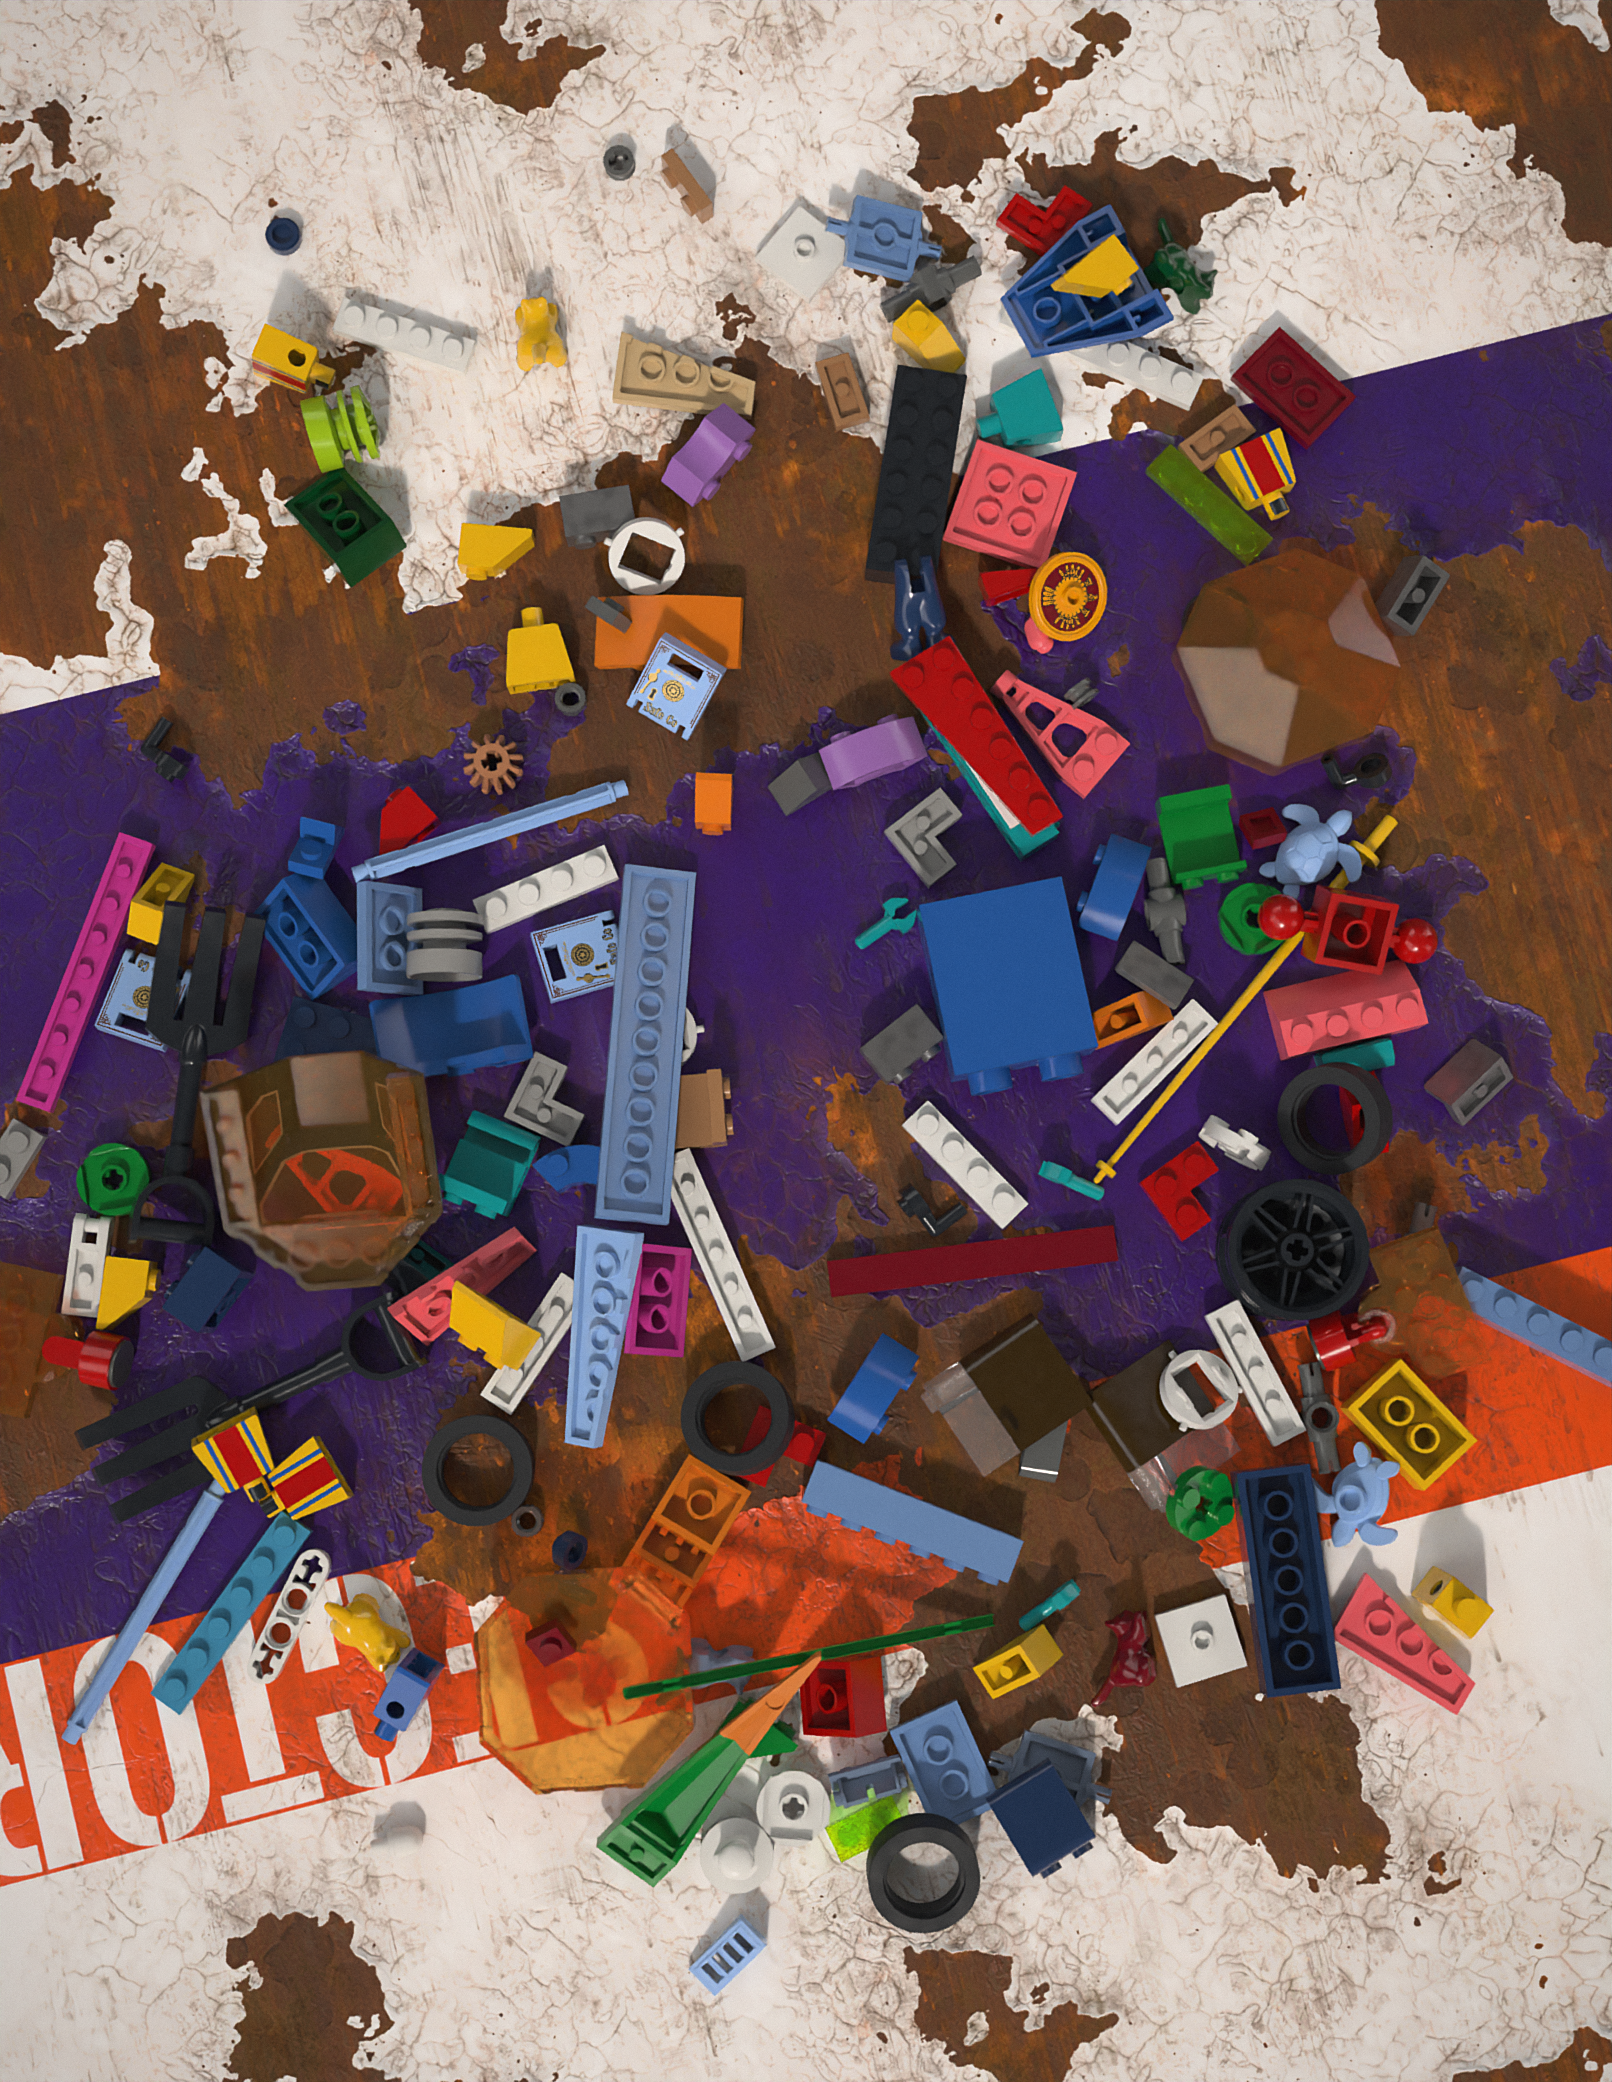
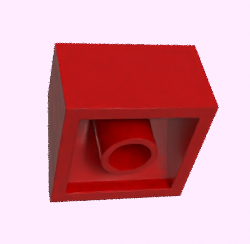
M850 1655L820 1661L801 1685L800 1699L803 1735L859 1738L887 1731L881 1656Z

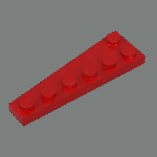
M950 636L889 672L893 682L917 709L921 710L933 727L945 737L957 754L969 764L981 781L998 797L999 801L1031 837L1063 818L1062 813Z

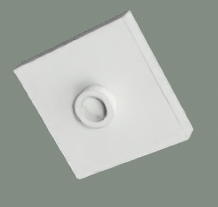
M799 205L756 255L755 262L807 303H810L842 266L846 245L845 241L837 234L826 232L825 225Z
M1224 1593L1154 1614L1177 1688L1247 1666Z

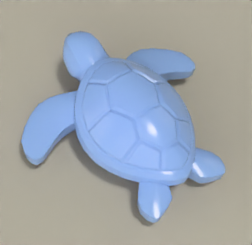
M1290 804L1282 810V815L1285 818L1299 823L1300 826L1293 829L1286 836L1285 841L1281 843L1276 861L1267 862L1260 867L1259 872L1261 875L1270 879L1276 877L1278 882L1285 884L1283 893L1294 897L1296 900L1299 897L1300 885H1307L1323 879L1333 870L1336 862L1343 866L1351 883H1356L1359 880L1362 871L1359 853L1352 846L1338 842V837L1344 835L1351 826V811H1337L1324 824L1320 823L1317 811L1308 805Z
M1359 1441L1354 1446L1353 1453L1356 1461L1343 1468L1336 1476L1332 1486V1495L1326 1493L1315 1478H1312L1316 1512L1323 1514L1337 1513L1339 1516L1331 1530L1332 1543L1337 1548L1351 1542L1356 1528L1362 1541L1373 1546L1391 1544L1398 1536L1396 1529L1379 1526L1376 1522L1383 1516L1387 1508L1390 1494L1389 1478L1399 1473L1400 1464L1394 1461L1383 1462L1381 1458L1371 1457L1372 1451L1363 1441Z

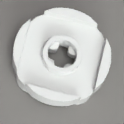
M1210 1115L1199 1132V1137L1213 1148L1218 1142L1217 1146L1225 1151L1224 1155L1246 1167L1261 1171L1267 1163L1271 1151L1258 1144L1259 1139L1243 1129H1239L1238 1133H1235L1228 1129L1229 1124Z
M785 1769L771 1775L760 1789L756 1805L757 1818L764 1831L776 1843L789 1847L803 1846L811 1842L827 1826L830 1817L829 1795L822 1781L810 1772L802 1769ZM795 1797L798 1798L799 1804H804V1811H798L796 1817L792 1818L789 1817V1811L783 1809V1804L789 1803L790 1798Z

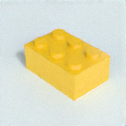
M1391 1358L1339 1407L1388 1461L1400 1464L1399 1473L1417 1490L1425 1491L1477 1441L1401 1358Z

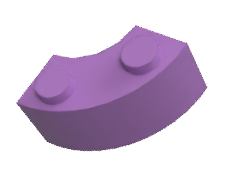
M725 403L721 404L704 417L690 440L672 457L661 481L692 507L703 498L710 500L721 486L719 481L735 461H742L750 452L752 444L749 441L756 429Z
M892 714L878 720V725L852 735L850 731H845L830 738L831 744L820 749L819 753L833 790L856 787L876 777L904 770L927 757L928 755L914 718L898 719L897 714Z

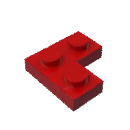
M1066 185L1063 186L1045 212L1016 193L996 220V226L1042 257L1079 220L1088 216L1093 204Z
M1196 1141L1138 1184L1182 1242L1211 1221V1218L1192 1194L1191 1190L1219 1169L1199 1141Z
M759 1406L740 1453L753 1449L765 1438L771 1425L772 1413L770 1409ZM795 1420L792 1439L783 1455L813 1468L827 1433ZM775 1463L758 1473L739 1477L765 1487Z

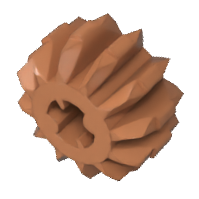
M486 734L484 735L485 745L481 746L474 740L471 745L476 753L466 752L464 754V759L471 764L466 765L463 771L465 775H473L469 781L472 787L482 784V792L484 794H488L491 791L492 785H494L497 794L501 795L503 794L502 784L505 782L512 789L516 786L511 775L516 777L523 775V770L516 766L524 761L522 754H514L518 748L515 742L505 745L506 739L504 735H499L495 743H493L490 735ZM492 758H496L499 762L495 771H491L488 767Z

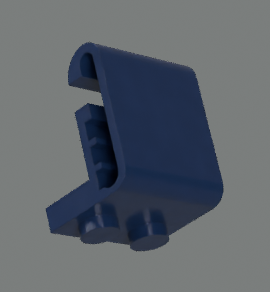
M1046 1758L985 1797L1032 1877L1040 1873L1042 1878L1045 1879L1062 1868L1059 1861L1072 1853L1076 1859L1094 1848L1090 1841L1095 1839L1096 1836L1049 1758Z

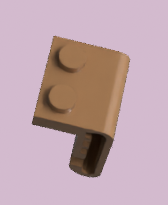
M721 1069L706 1070V1074L680 1075L675 1150L728 1146L727 1135H734L732 1113L726 1114L725 1099H731L730 1078L723 1077Z

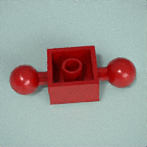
M1317 885L1311 911L1303 910L1299 901L1287 894L1270 896L1261 904L1258 911L1257 919L1260 929L1272 939L1287 940L1294 937L1299 931L1305 932L1300 954L1316 964L1382 975L1389 947L1393 949L1396 956L1402 961L1410 964H1419L1430 959L1438 946L1436 930L1429 922L1423 919H1406L1395 927L1394 924L1399 905L1382 896Z

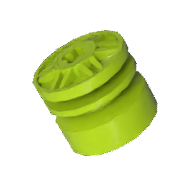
M360 385L350 387L352 404H348L342 389L336 391L337 408L331 409L324 395L300 401L309 440L322 473L345 467L344 450L347 449L351 450L357 463L363 462L361 446L365 444L371 459L381 457L378 425L372 406L364 396Z

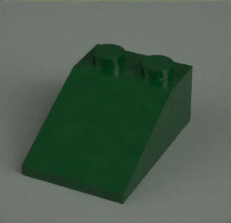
M344 467L329 471L284 504L287 511L351 588L408 547L393 520Z

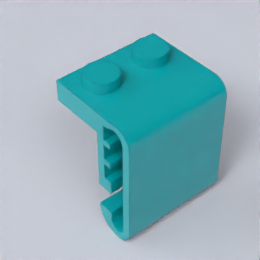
M474 1110L468 1119L467 1124L469 1127L463 1140H459L446 1174H439L440 1188L443 1190L442 1198L460 1206L463 1199L477 1204L474 1211L492 1219H495L497 1213L508 1217L539 1147L541 1137Z

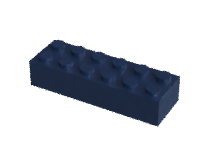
M1299 1462L1230 1471L1260 1692L1267 1698L1342 1689L1310 1464Z

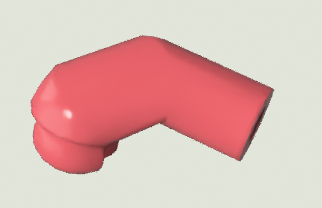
M1030 615L1024 625L1028 644L1040 654L1048 653L1052 649L1054 641L1037 628Z

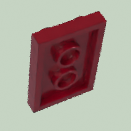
M1281 327L1238 368L1230 379L1306 450L1356 399V396Z

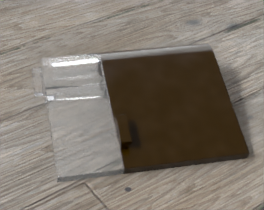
M1031 1312L923 1384L922 1386L926 1392L920 1395L932 1414L938 1410L944 1417L983 1477L1093 1404L1083 1386Z
M1169 1339L1114 1377L1089 1390L1087 1394L1093 1401V1404L1085 1408L1149 1509L1153 1511L1158 1508L1161 1513L1166 1511L1168 1495L1174 1496L1178 1488L1174 1483L1184 1471L1197 1465L1215 1469L1241 1450L1224 1422L1213 1428L1203 1430L1187 1427L1184 1432L1179 1429L1181 1423L1175 1420L1166 1410L1160 1396V1377L1164 1368L1172 1361L1168 1353L1174 1350L1179 1355ZM1188 1368L1173 1377L1191 1400L1201 1418L1210 1412H1215L1214 1407Z

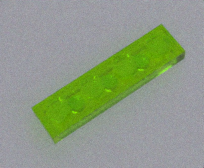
M1170 444L1146 468L1145 473L1246 567L1272 542L1273 538L1173 445Z

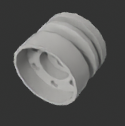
M434 908L407 915V925L420 929L408 932V941L423 944V948L407 952V978L433 982H461L482 978V953L466 949V945L483 941L482 933L471 930L483 926L482 915L453 908Z

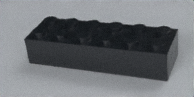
M897 364L865 569V580L895 585L894 560L906 559L910 580L919 579V556L931 555L935 575H937L967 375Z

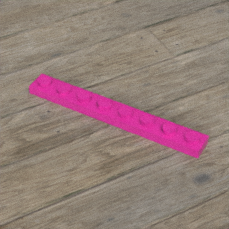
M119 832L16 1101L54 1113L129 918L131 900L141 887L156 848L154 844Z

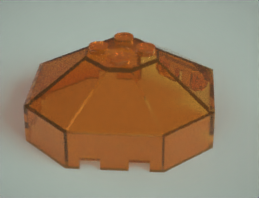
M1294 548L1204 583L1170 657L1175 670L1179 671L1184 683V692L1194 716L1197 715L1203 729V738L1207 748L1271 776L1286 772L1288 769L1300 764H1307L1320 759L1325 754H1332L1334 751L1349 745L1353 746L1366 741L1377 726L1401 669L1363 576L1299 548Z
M635 1566L529 1572L473 1635L477 1661V1672L475 1675L477 1705H479L480 1727L478 1728L479 1744L535 1795L551 1794L556 1791L574 1790V1792L605 1791L606 1788H644L694 1730L696 1725L694 1687L626 1700L623 1696L622 1690L624 1686L693 1673L690 1615ZM558 1618L577 1642L576 1653L544 1667L525 1644V1633Z

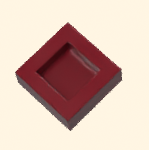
M1273 807L1240 815L1239 827L1252 850L1285 841L1287 831Z
M558 1618L525 1633V1644L544 1667L576 1653L577 1642Z

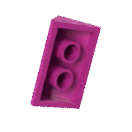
M642 1244V1253L640 1255L626 1325L624 1353L683 1357L692 1249Z

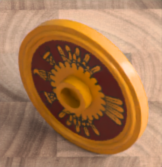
M1061 552L1047 559L1035 573L1029 589V609L1035 625L1042 633L1059 641H1074L1090 633L1100 621L1107 601V585L1101 568L1092 558L1078 552Z

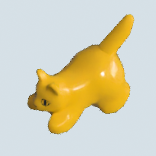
M544 297L523 299L521 306L515 310V320L521 332L516 346V361L518 367L523 371H530L536 363L540 365L546 362L558 368L563 366L567 360V351L563 346V341L556 333V324L559 316L558 308L553 303L547 304V300Z
M356 1594L353 1601L345 1608L333 1602H326L324 1604L325 1611L333 1618L329 1626L331 1633L342 1644L356 1647L378 1672H385L388 1665L396 1664L401 1656L400 1648L405 1649L410 1645L411 1639L405 1632L390 1626L381 1619L378 1612L380 1606L377 1600L369 1594Z

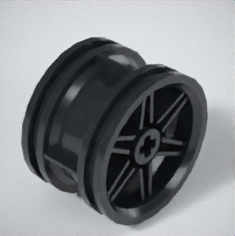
M1290 1179L1256 1189L1244 1195L1230 1208L1223 1218L1216 1236L1215 1260L1218 1274L1225 1289L1234 1300H1239L1242 1307L1255 1315L1269 1320L1300 1321L1323 1317L1338 1310L1353 1297L1362 1284L1368 1268L1370 1246L1366 1227L1358 1211L1345 1196L1332 1187L1314 1180ZM1277 1209H1283L1286 1212V1220L1282 1223L1273 1218V1214ZM1313 1217H1319L1323 1222V1226L1319 1231H1313L1310 1228ZM1252 1236L1261 1238L1262 1244L1260 1249L1254 1250L1250 1247L1249 1241ZM1296 1241V1248L1301 1249L1302 1254L1294 1256L1293 1260L1292 1253L1287 1251V1245H1292ZM1324 1252H1330L1334 1255L1335 1261L1332 1265L1326 1266L1320 1260ZM1269 1271L1273 1274L1274 1280L1270 1285H1265L1261 1281L1262 1272ZM1300 1279H1305L1309 1282L1310 1289L1308 1292L1301 1293L1297 1290Z

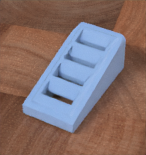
M740 1914L689 1967V1971L716 1996L767 1946V1939ZM738 1932L751 1945L748 1950L734 1938ZM727 1942L741 1955L738 1960L723 1947ZM717 1952L731 1966L727 1971L713 1958ZM706 1963L721 1976L717 1982L702 1968Z

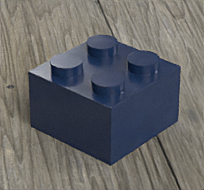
M205 1246L202 1251L197 1249L191 1255L185 1266L189 1270L181 1281L176 1279L169 1286L164 1294V1298L167 1301L162 1308L197 1333H214L256 1273L223 1250Z

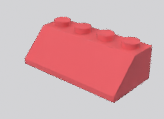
M1401 959L1386 962L1382 975L1352 970L1263 992L1281 1061L1418 1029L1428 1024L1420 989L1406 964Z

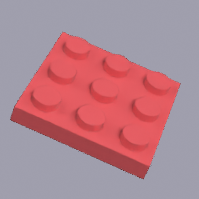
M977 439L943 540L1027 569L1039 568L1049 557L1077 472Z

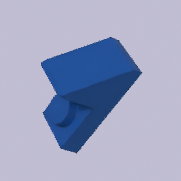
M301 816L300 837L288 860V871L323 879L345 834V828Z

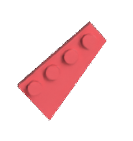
M514 1226L387 1309L399 1323L428 1346L450 1327L452 1288L456 1281L467 1285L483 1295H487L537 1250Z
M1363 1572L1333 1624L1335 1641L1445 1709L1458 1715L1476 1683L1426 1635L1367 1573Z

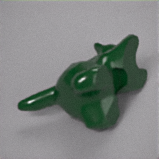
M1161 217L1158 220V233L1162 244L1154 253L1151 263L1143 269V273L1153 290L1158 288L1160 292L1164 288L1172 289L1181 307L1186 312L1192 315L1198 314L1201 309L1199 300H1208L1214 294V279L1218 271L1217 269L1209 272L1200 270L1193 263L1186 249L1178 242H1175L1166 219Z

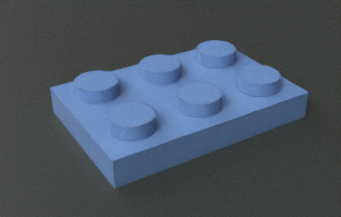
M372 881L357 882V990L410 996L423 994V981L410 979L406 976L407 952L423 948V944L411 942L407 939L408 932L420 930L407 925V915L422 911V888Z
M956 1699L889 1729L925 1813L937 1814L952 1820L956 1824H961L991 1810L985 1797L997 1789Z

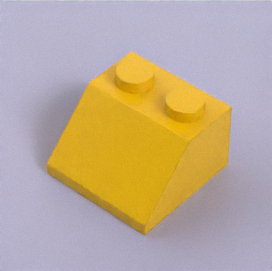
M456 1281L453 1285L449 1326L460 1334L457 1340L473 1351H476L478 1347L484 1350L486 1354L483 1359L496 1368L502 1370L504 1365L518 1371L541 1336V1333L489 1297L459 1281Z

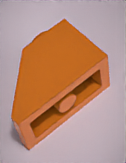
M696 772L695 826L696 829H702L703 834L723 835L724 830L731 831L734 794L732 774Z
M1141 991L1092 1012L1091 1015L1098 1043L1096 1050L1147 1032L1174 1020L1170 1007L1146 991Z

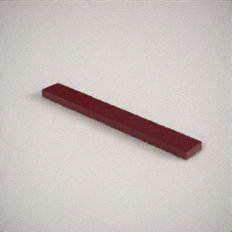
M1114 1225L832 1260L827 1261L831 1297L1115 1262L1118 1261Z

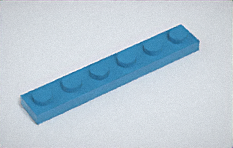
M285 1510L278 1514L150 1693L178 1715L185 1711L313 1530L299 1520H293Z

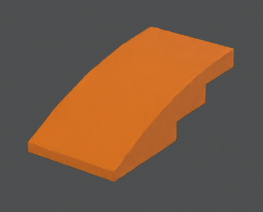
M704 595L611 596L609 598L625 608L622 615L632 621L625 634L597 616L594 666L600 670L634 668L637 671H643L659 639L665 632L727 669H741L744 599L741 597ZM598 597V599L601 600L602 602H604L605 599L607 598V597ZM676 654L669 661L685 672L703 671Z
M689 1454L611 1583V1586L671 1623H674L747 1501L751 1491Z

